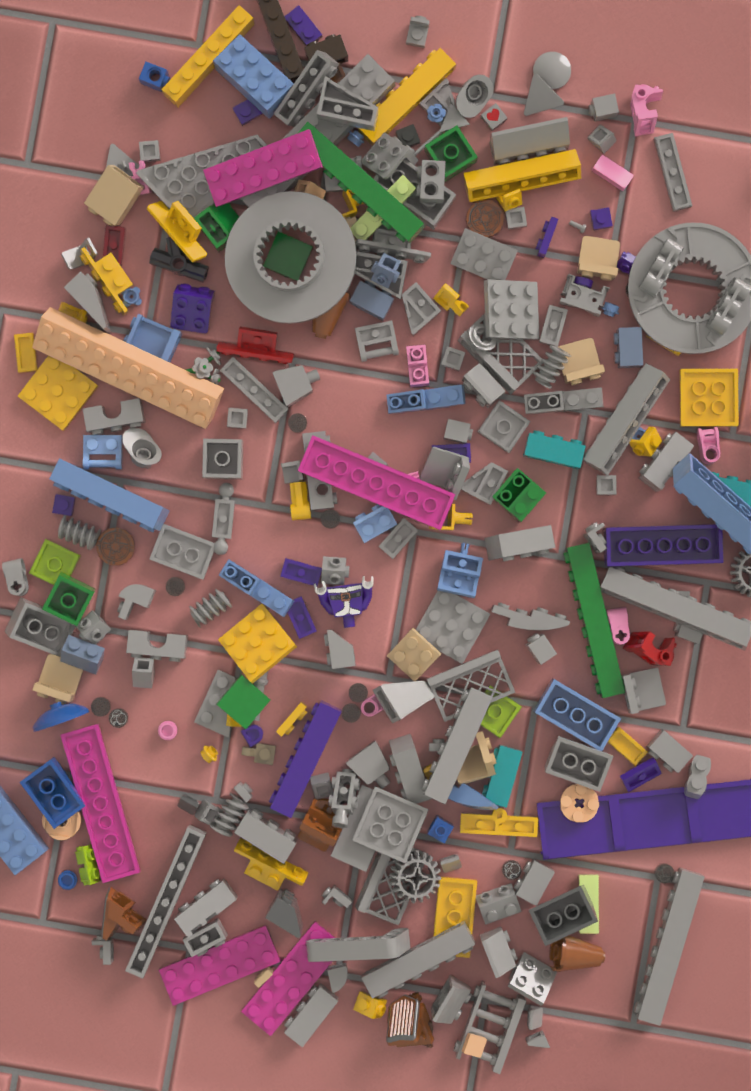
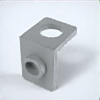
M86 238L81 246L62 252L61 256L69 270L84 265L80 259V251L83 247H85L88 253L87 245L90 247L92 259L97 256L98 253L90 238Z

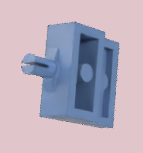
M461 543L460 553L445 550L437 586L438 591L475 598L483 558L467 555L469 544L465 546V543Z

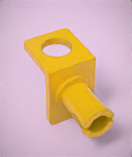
M348 190L346 192L343 191L342 196L349 212L341 215L344 219L347 217L352 218L358 211L356 206L360 204L352 198Z
M451 504L448 511L447 527L442 526L441 530H454L455 524L472 525V520L465 519L473 518L472 513L456 512L455 504ZM429 526V529L438 530L436 528Z

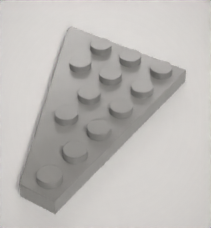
M253 135L138 170L136 174L169 209L172 203L179 201L194 218L207 207L214 204L203 170L264 147L267 144L258 135Z

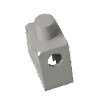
M303 365L272 372L287 408L311 394L313 390L310 384L321 380L317 369L306 373Z
M376 740L346 761V764L366 784L369 785L375 780L382 789L390 783L384 774L390 767Z

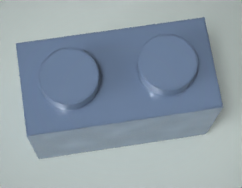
M360 281L350 299L351 305L381 321H384L394 302L391 293L383 289L382 291L375 289V285L369 281Z
M642 327L618 328L616 333L613 334L614 345H617V352H614L615 364H618V368H641L643 366Z
M68 635L61 650L60 662L96 675L103 661L105 648Z

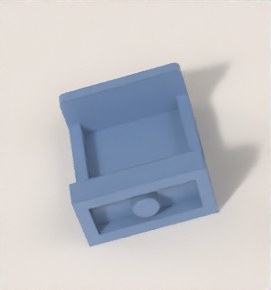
M140 314L137 315V318L134 317L130 324L131 332L125 336L123 341L170 363L182 337L181 331L166 327Z

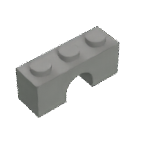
M137 398L121 401V413L114 419L106 416L102 405L83 408L86 431L92 433V435H100L104 433L103 430L111 429V432L123 430L122 427L130 426V428L141 427V423H146L142 400Z
M128 630L126 653H131V657L142 658L143 655H150V658L154 660H162V657H169V661L181 662V658H186L188 635L168 633L166 643L162 647L157 648L150 643V631Z

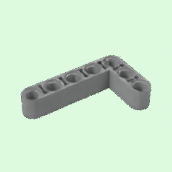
M408 928L393 929L383 936L324 938L306 941L309 962L392 959L399 957L411 948Z

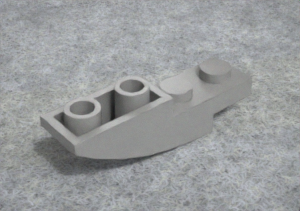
M601 387L524 395L526 414L578 411L604 407Z
M500 602L498 606L493 605L491 610L492 613L508 617V626L520 629L551 630L570 624V621L566 620L567 616L558 613L552 616L548 614V610L537 607V610L532 609L530 616H527V611L518 608L516 612L509 610V605Z

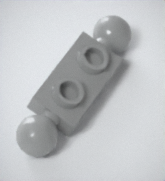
M223 483L219 487V494L222 496V499H215L212 537L218 538V541L214 544V552L217 555L227 553L228 544L225 542V539H232L235 501L229 500L234 493V488L230 483Z

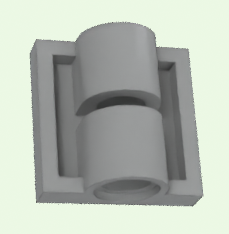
M524 952L510 974L508 987L542 1006L557 972Z

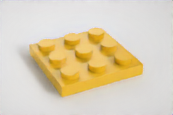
M48 356L19 393L18 397L61 430L65 431L98 388V385L76 368Z
M738 369L679 370L680 427L739 426Z
M263 603L218 639L252 684L297 648L296 644Z

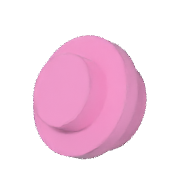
M164 721L159 725L158 734L164 740H171L177 735V726L171 721Z

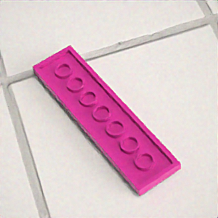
M313 435L298 469V472L438 530H441L456 495Z
M99 724L61 734L75 788L86 805L82 808V813L102 883L140 873V867Z

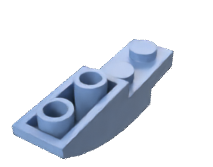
M462 384L386 395L388 414L440 409L466 404L464 385Z
M229 559L219 573L220 577L285 617L294 603V600Z

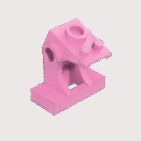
M642 84L635 85L630 107L634 121L633 130L635 136L654 133L658 117L657 111H649L646 104L661 100L663 90L659 89L658 86L651 88L648 85Z

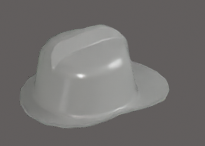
M479 74L464 83L456 98V107L462 116L467 118L475 117L490 100L494 90L490 78Z
M130 428L124 432L122 443L130 454L133 464L149 469L151 465L160 461L162 457L161 450L145 430Z

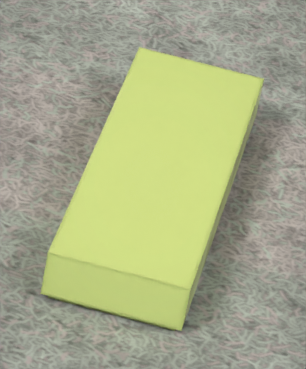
M579 874V886L584 884L598 922L579 930V933L599 934V875Z

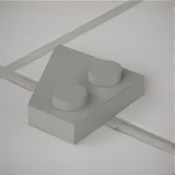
M447 78L420 102L419 105L426 112L429 106H434V104L442 105L446 114L450 104L456 108ZM443 117V120L441 122L437 123L440 127L442 126L445 117Z
M417 282L402 294L411 334L414 336L436 317L441 310Z
M491 462L463 483L461 490L491 505L494 500L492 496L500 488L508 471Z

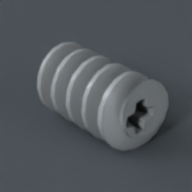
M550 345L549 348L553 352H545L548 359H541L544 366L537 365L540 372L533 371L536 377L535 380L549 389L552 388L549 382H556L554 376H560V372L557 369L563 370L564 366L562 363H568L566 356L571 357L570 354L561 348Z
M64 515L58 528V538L63 539L65 537L67 542L72 540L75 545L80 542V547L83 548L87 545V549L91 550L98 541L101 528L96 533L95 526L88 530V523L80 527V520L73 524L74 518L66 521L67 515Z
M215 589L216 596L209 593L210 600L203 597V604L201 605L199 602H196V609L189 606L190 613L200 628V622L206 625L207 618L211 621L214 620L213 613L220 616L219 609L226 612V605L230 608L233 607L223 591L220 592L218 589Z
M230 793L233 798L232 800H225L229 805L221 806L225 812L217 813L220 820L213 819L216 826L210 825L213 830L228 837L233 835L230 830L237 829L234 823L239 824L241 822L238 816H245L242 810L249 809L246 802L233 793Z

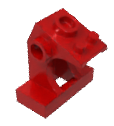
M632 632L623 649L627 652L635 653L650 665L671 666L674 660L673 651L677 644L674 637L664 638L662 644L657 649L652 644L656 636L652 632Z

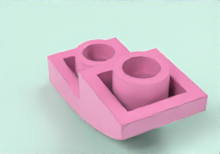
M407 346L410 388L429 386L426 346Z

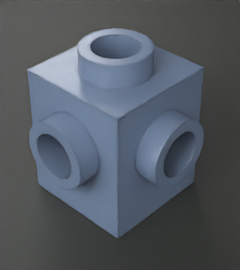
M383 253L380 261H375L371 272L374 273L371 281L389 288L391 282L396 283L400 274L397 270L401 261Z

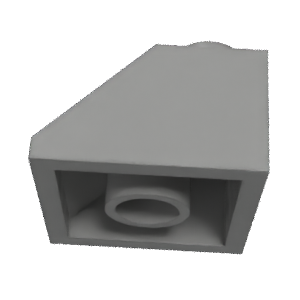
M501 927L480 934L482 944L496 978L516 967L515 960L518 958L514 948L510 949L507 942L511 940L507 930L503 931Z

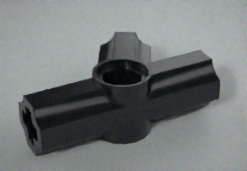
M171 237L166 238L168 252L154 248L149 264L203 283L206 280L209 266L198 262H191V260L187 259L185 253ZM177 262H184L182 268H175V264Z

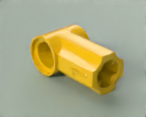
M306 482L290 483L292 521L311 519Z

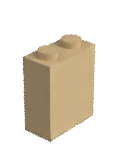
M108 165L84 204L88 206V210L93 214L101 215L104 218L103 221L108 225H121L143 191L144 186L117 166Z

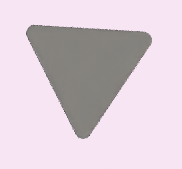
M534 74L524 115L528 116L564 105V101L538 74Z
M111 144L106 167L108 165H115L129 176H133L129 163H135L136 169L139 168V165L116 145Z

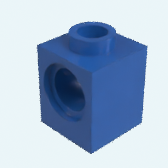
M145 61L139 81L144 86L162 92V88L170 81L167 69ZM154 74L160 75V79L157 81H152L151 77Z
M436 815L427 830V834L445 844L454 825Z

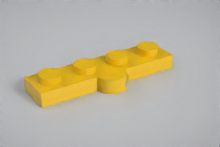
M501 807L493 810L492 814L461 813L460 833L537 837L538 817L510 816Z

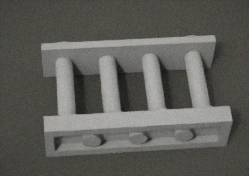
M481 981L480 986L476 985L473 993L475 1000L461 1039L456 1041L453 1051L456 1052V1058L460 1060L468 1033L485 1037L487 1041L495 1043L498 1046V1050L493 1055L483 1052L479 1059L490 1062L492 1071L500 1074L526 999L524 996L517 994L516 999L513 998L511 1000L486 991V984ZM485 998L510 1007L509 1009L512 1010L510 1017L504 1018L479 1009L481 999ZM475 1016L502 1025L505 1028L503 1036H496L472 1027Z

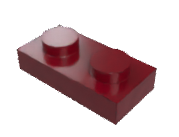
M106 225L103 257L112 253L119 265L122 266L126 228Z

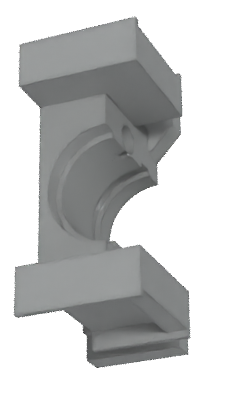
M568 274L561 295L566 297H561L559 304L578 307L599 317L601 311L598 308L604 307L603 302L610 288L603 286L601 291L598 292L573 283L575 276Z

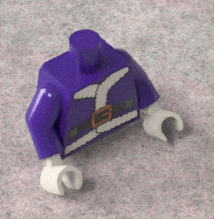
M363 576L362 583L326 587L325 582L322 581L323 587L317 588L315 583L314 588L321 605L328 614L334 615V617H343L344 628L355 627L354 615L362 614V611L368 608L372 599L373 576H371L370 582H366L364 580L365 576Z

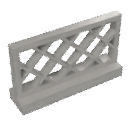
M485 314L482 315L474 324H480L483 321V324L485 325ZM469 329L458 339V342L510 395L533 374V371L538 369L537 365L543 364L542 358L523 339H497L496 352H483L481 349L477 350L475 345H471V340L467 339ZM499 343H509V353L499 352ZM512 343H519L523 347V353H512ZM499 356H509V366H502L499 363ZM512 356L523 357V366H513ZM526 357H533L538 363L534 367L526 366ZM513 369L523 370V378L519 382L513 377Z
M498 650L427 679L444 722L453 719L454 716L452 714L446 717L443 710L446 702L461 708V698L469 682L480 686L479 691H481L482 687L492 691L491 696L493 698L491 702L515 693ZM499 662L501 667L499 676L488 673L490 666ZM480 671L485 673L481 684L470 680L473 672ZM470 674L468 679L463 677ZM487 675L497 678L494 689L483 685ZM461 678L467 681L463 691L453 688L456 679ZM499 680L507 682L510 690L504 693L496 691ZM452 681L451 686L446 685L447 683ZM439 686L449 688L446 698L439 697L435 688ZM451 690L462 693L458 704L447 700ZM439 699L444 701L443 706L441 705Z
M413 847L411 851L412 855H414L415 850L418 849ZM378 852L355 907L358 911L369 913L399 925L408 902H405L404 899L397 901L389 883V880L392 878L387 876L385 871L386 867L393 863L397 867V864L394 862L395 859L389 861L391 857ZM419 863L421 872L425 865L423 863ZM409 864V868L404 869L403 871H408L411 868V864ZM415 873L413 880H415V877H419L417 873ZM401 879L402 887L407 890L406 887L409 886L408 890L411 891L410 882L405 883ZM387 881L390 890L380 894L378 891L379 884ZM392 893L395 903L384 906L382 897ZM380 900L381 909L376 911L369 909L372 901ZM397 906L399 912L396 919L389 917L386 910Z

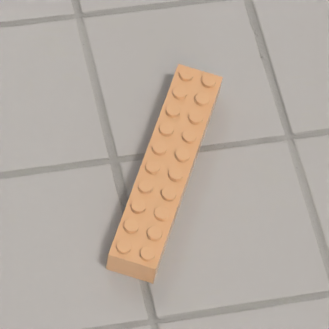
M50 307L41 316L33 349L204 429L208 427L214 418L224 391L223 387L203 378L199 379L193 373Z

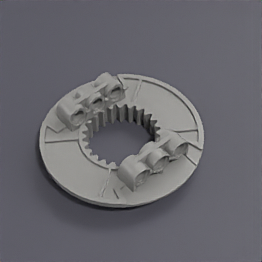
M289 191L275 193L252 204L235 222L225 248L226 274L236 296L255 314L278 323L306 322L331 310L347 292L356 269L355 240L344 217L327 201L304 192ZM290 226H292L294 230L299 228L301 232L305 231L312 238L319 256H316L318 263L313 265L316 269L315 271L310 270V277L304 276V282L297 280V285L290 282L288 286L285 282L280 284L278 280L274 281L265 271L261 258L264 253L261 249L266 248L264 241H270L269 235L275 236L276 230L282 232L283 227L289 230Z
M683 223L659 232L641 248L630 270L628 297L636 321L651 339L661 346L676 352L702 354L728 345L746 329L751 321L750 253L733 235L710 224ZM692 260L693 264H696L700 261L701 266L707 264V269H713L712 274L718 275L716 281L721 282L718 289L722 291L718 293L720 298L716 301L717 304L707 314L705 313L701 317L697 315L695 318L689 315L685 318L684 313L679 316L677 309L671 310L673 305L667 304L669 298L664 297L667 291L663 288L667 285L665 281L668 279L672 269L674 270L684 262L688 264Z

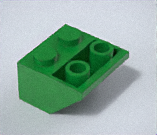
M229 203L219 207L213 204L194 217V220L198 222L202 228L201 231L219 253L226 248L229 234L239 216Z
M517 468L492 497L520 523L543 498L546 492Z

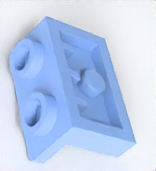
M376 505L371 508L373 512L367 515L364 512L355 517L356 521L353 524L364 543L398 525L389 509Z

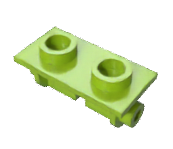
M92 844L76 847L78 865L84 864V867L79 868L81 882L84 885L100 882V872Z

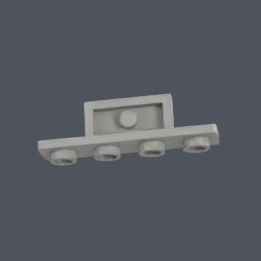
M378 228L373 233L372 241L357 239L355 242L356 249L363 253L374 252L379 256L385 253L395 256L396 259L400 260L411 259L415 263H424L431 257L430 252L411 249V243L400 241L395 236L397 233L395 231Z

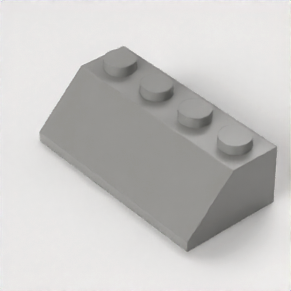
M564 117L491 133L489 143L494 164L499 163V165H503L516 159L522 161L535 155L540 157L548 155L547 153L550 152L559 153L566 151L570 145L568 118Z

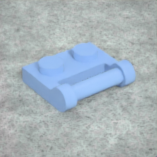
M83 435V469H122L123 436ZM90 455H116V459L90 460Z

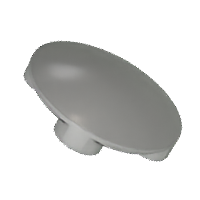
M546 52L535 61L533 74H538L552 89H558L568 82L571 75V66L564 55L558 52Z

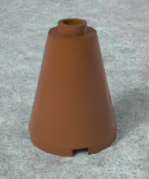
M346 292L343 298L331 310L312 319V332L316 333L315 337L326 339L327 336H331L350 298L349 292Z
M568 935L551 943L549 959L554 964V966H551V969L555 972L599 967L605 961V952L597 945Z

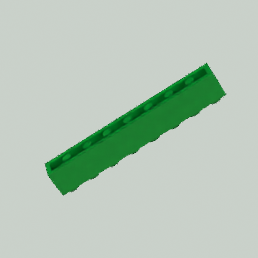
M307 122L298 133L308 129L311 131L322 166L325 169L323 173L330 179L333 177L339 181L337 185L345 192L349 190L353 193L352 198L361 205L363 202L368 207L366 210L373 217L378 215L382 219L381 224L388 230L394 229L397 232L395 236L403 243L407 241L410 244L422 231L425 224L313 125Z
M590 543L565 548L566 552L563 553L566 564L569 563L570 567L568 577L570 583L573 582L575 588L572 590L574 601H578L579 608L576 609L579 620L582 619L584 626L581 627L583 639L587 638L588 646H585L588 657H591L593 663L590 665L592 676H596L597 683L594 684L596 694H600L601 698L623 694L625 689Z

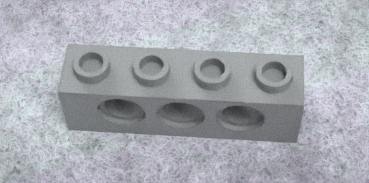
M325 431L302 434L304 453L312 435L331 443L330 435L326 436ZM307 475L311 511L333 509L334 504L338 503L336 492H332V485ZM326 485L328 492L325 495H319L317 493L318 486Z

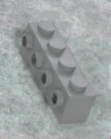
M317 50L274 112V115L286 125L295 127L304 118L307 110L314 106L316 97L322 92L325 76L332 78L337 72L339 63L327 53Z

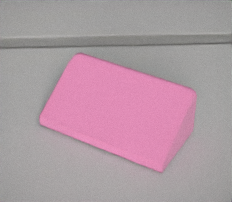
M604 155L599 158L592 169L594 173L621 191L625 190L634 176Z

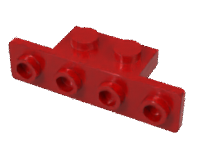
M239 327L237 344L219 342L216 351L221 352L223 355L237 354L242 358L256 357L261 361L275 360L280 364L292 363L294 353L276 350L278 332Z

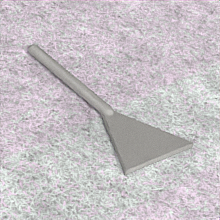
M450 104L441 129L418 148L414 155L419 154L426 144L436 139L442 132L448 131L456 125L463 127L470 124Z

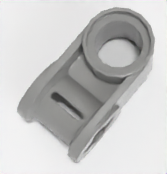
M23 559L3 562L2 569L8 591L12 595H26L29 585ZM18 584H21L22 587L19 588V591L15 590V587H17Z

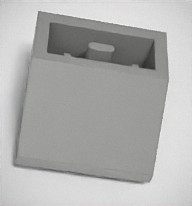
M480 363L463 376L462 385H464L468 393L473 392L476 395L475 400L481 407L486 406L489 408L505 393L502 386Z
M332 629L327 630V634H324L325 646H329L330 653L326 654L328 665H332V669L355 666L353 645Z

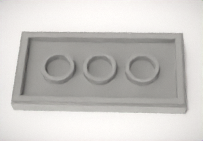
M362 785L357 795V808H354L353 815H348L347 828L342 829L331 857L367 872L375 850L352 841L373 792V789Z

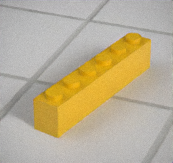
M238 5L162 88L164 96L179 108L215 68L213 60L239 34L244 37L255 25L253 17Z
M441 48L437 51L433 50L427 56L428 60L423 65L421 63L418 64L413 70L414 73L409 78L406 76L399 83L400 87L396 91L394 89L386 95V100L382 104L380 102L376 104L379 113L375 131L358 128V132L372 146L384 132L389 134L426 96L456 69V63Z
M576 149L465 172L463 173L464 184L469 202L505 195L518 189L526 191L581 179V164Z

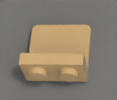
M584 236L581 243L577 274L587 278L596 276L606 281L615 279L618 273L617 262L620 242Z
M592 338L559 346V348L571 355V357L566 356L568 363H562L564 366L562 373L565 384L577 385L583 383V379L590 378V381L599 379L605 372L603 364L600 365Z
M49 654L39 682L34 684L33 691H36L37 695L43 698H48V696L54 697L56 702L61 701L62 704L72 702L83 670L60 662V656Z
M483 731L476 734L478 745L471 746L459 772L457 781L460 785L496 775L493 765L497 764L494 753H489V749H492L489 737L485 738Z

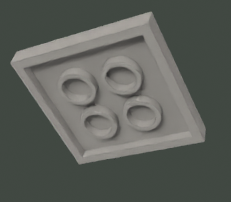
M484 280L486 338L539 339L537 282Z
M437 591L416 631L438 651L463 664L488 620L490 613L456 594Z
M375 787L352 841L406 864L429 809Z

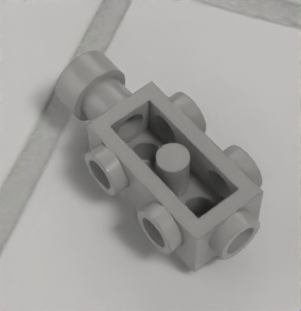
M343 769L342 772H337L336 777L332 778L334 794L329 796V806H331L333 813H335L332 826L337 828H347V815H353L354 808H357L358 798L355 796L356 790L360 789V779L351 769Z

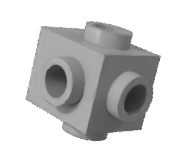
M323 556L321 583L324 581L325 584L344 585L345 577L349 578L350 567L346 566V558Z
M93 610L76 626L81 632L79 634L81 639L87 642L90 641L95 645L111 630L104 619Z

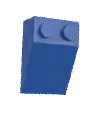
M55 757L20 781V784L53 829L86 806L67 773Z

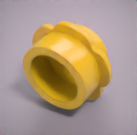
M205 745L204 749L200 751L201 756L206 762L211 763L217 760L218 752L213 746Z

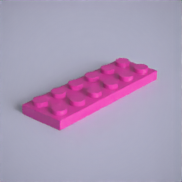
M308 129L203 171L215 206L219 207L312 172L323 166L311 131Z
M316 921L273 971V975L263 983L241 1010L244 1015L269 1036L276 1031L332 963V961H308L306 941L335 938Z
M264 925L225 941V943L218 947L208 948V952L199 957L197 955L189 956L159 969V972L174 1006L279 963L281 960L267 925Z

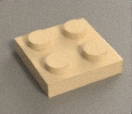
M412 628L391 650L387 657L413 681H416L441 653Z

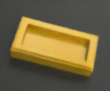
M33 332L14 335L18 373L38 370L36 349L32 348L35 340Z
M619 726L608 740V743L634 766L648 753Z

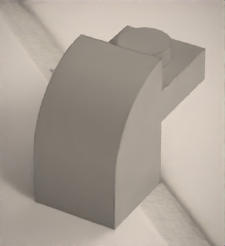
M140 584L125 587L119 594V597L124 598L125 601H121L118 607V617L128 620L134 603L149 608L156 590Z

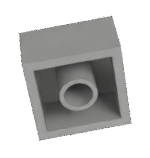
M203 439L202 477L204 479L243 480V440Z

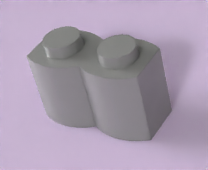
M696 755L689 766V778L684 787L685 796L699 800L707 786L706 776L711 769L710 758Z

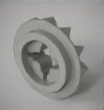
M474 324L469 329L467 339L471 340V345H475L477 350L481 349L483 352L491 351L496 346V338H486L484 324ZM482 334H483V336H482V337H483V338H482V339H483V342L480 340V337H479V336H481Z

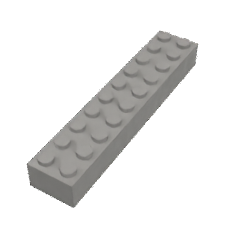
M367 54L338 85H342L355 95H359L376 105L395 87V80ZM318 103L283 139L297 134L309 122L336 146L354 127L319 120L317 117ZM308 173L239 200L249 208L252 204L266 196L291 191L297 185L298 180H302Z

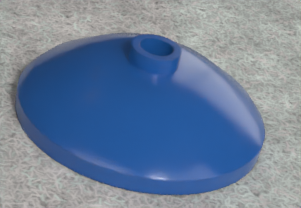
M61 701L50 705V710L40 715L33 725V731L43 730L88 713L89 709L74 703L62 705Z

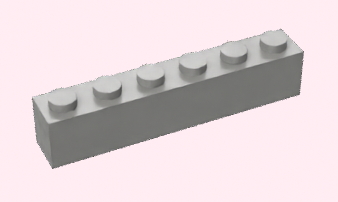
M646 363L639 370L636 379L628 387L627 393L617 404L612 416L607 419L606 425L597 435L591 448L587 450L583 460L590 467L607 476L609 475L670 381L663 371Z
M472 687L469 688V691H464L461 701H464L461 709L457 707L453 716L456 720L453 726L449 725L445 736L448 737L446 743H441L437 752L440 755L438 761H433L429 770L432 772L430 779H425L421 788L424 790L423 795L446 804L493 698L492 696Z
M462 921L412 947L399 957L392 958L363 973L361 978L372 999L376 996L381 998L388 994V990L392 988L399 989L404 986L405 981L418 979L422 976V972L426 970L430 972L437 969L441 962L446 961L448 963L454 960L457 954L461 952L465 954L471 951L475 945V940L465 921Z

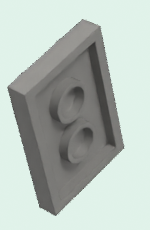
M465 228L450 264L485 279L506 280L518 250Z
M163 524L150 560L204 580L214 554L215 543Z

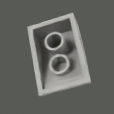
M79 272L64 288L110 334L112 331L101 294L96 288L98 284L88 273L84 275L82 272Z
M20 597L4 632L9 638L61 657V650L68 635H72L76 626L42 610L43 606Z
M450 975L431 1006L432 1021L451 1024L453 1020L457 1021L461 1015L462 1010L460 1008L463 1003L467 1004L471 998L470 986Z

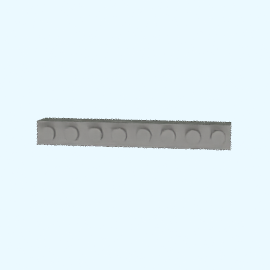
M616 566L614 568L609 567L601 585L602 593L744 651L746 650L751 637V621L748 619H738L733 617L734 614L725 610L723 612L718 611L711 604H701L694 597L681 596L674 589H664L657 582L650 581L649 583L644 581L643 577L637 574H627L624 569Z
M192 825L187 827L126 967V972L142 979L144 978L207 832Z
M680 867L678 872L675 871L674 887L668 893L667 909L664 908L661 917L663 924L662 927H658L656 938H658L656 946L653 945L650 956L652 961L651 964H647L645 970L646 981L645 983L642 982L639 994H641L640 1001H637L634 1007V1013H636L635 1015L639 1020L658 1026L661 1025L704 881V876L700 873Z

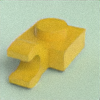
M446 283L433 298L446 311L451 308L458 316H461L469 307L465 302L457 300L460 295Z

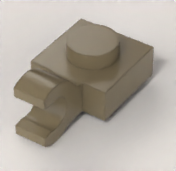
M257 743L256 748L243 746L241 755L254 756L255 763L273 765L276 746Z

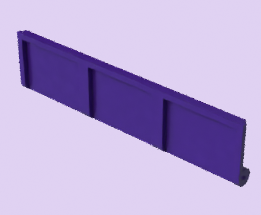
M751 779L707 784L699 800L685 796L684 787L598 796L599 808L597 813L589 821L581 823L570 821L563 815L560 809V801L536 803L542 851L540 853L543 860L751 837ZM575 799L576 804L574 806L576 808L581 807L582 809L584 807V800Z

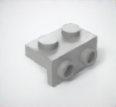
M511 883L476 895L485 925L522 912Z

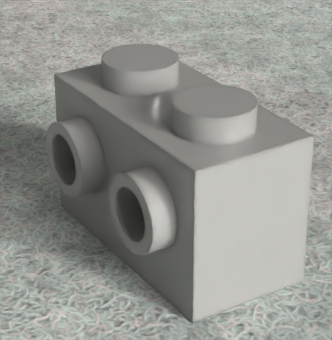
M217 918L194 931L193 935L189 938L184 936L183 942L191 957L195 955L199 957L208 952V948L212 946L218 947L225 943L228 934L220 919Z

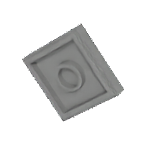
M499 400L478 430V433L507 453H510L531 421Z

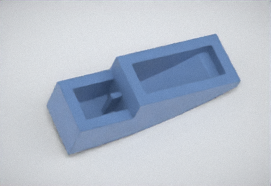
M465 783L461 784L460 787L454 784L448 799L474 809L497 810L499 807Z

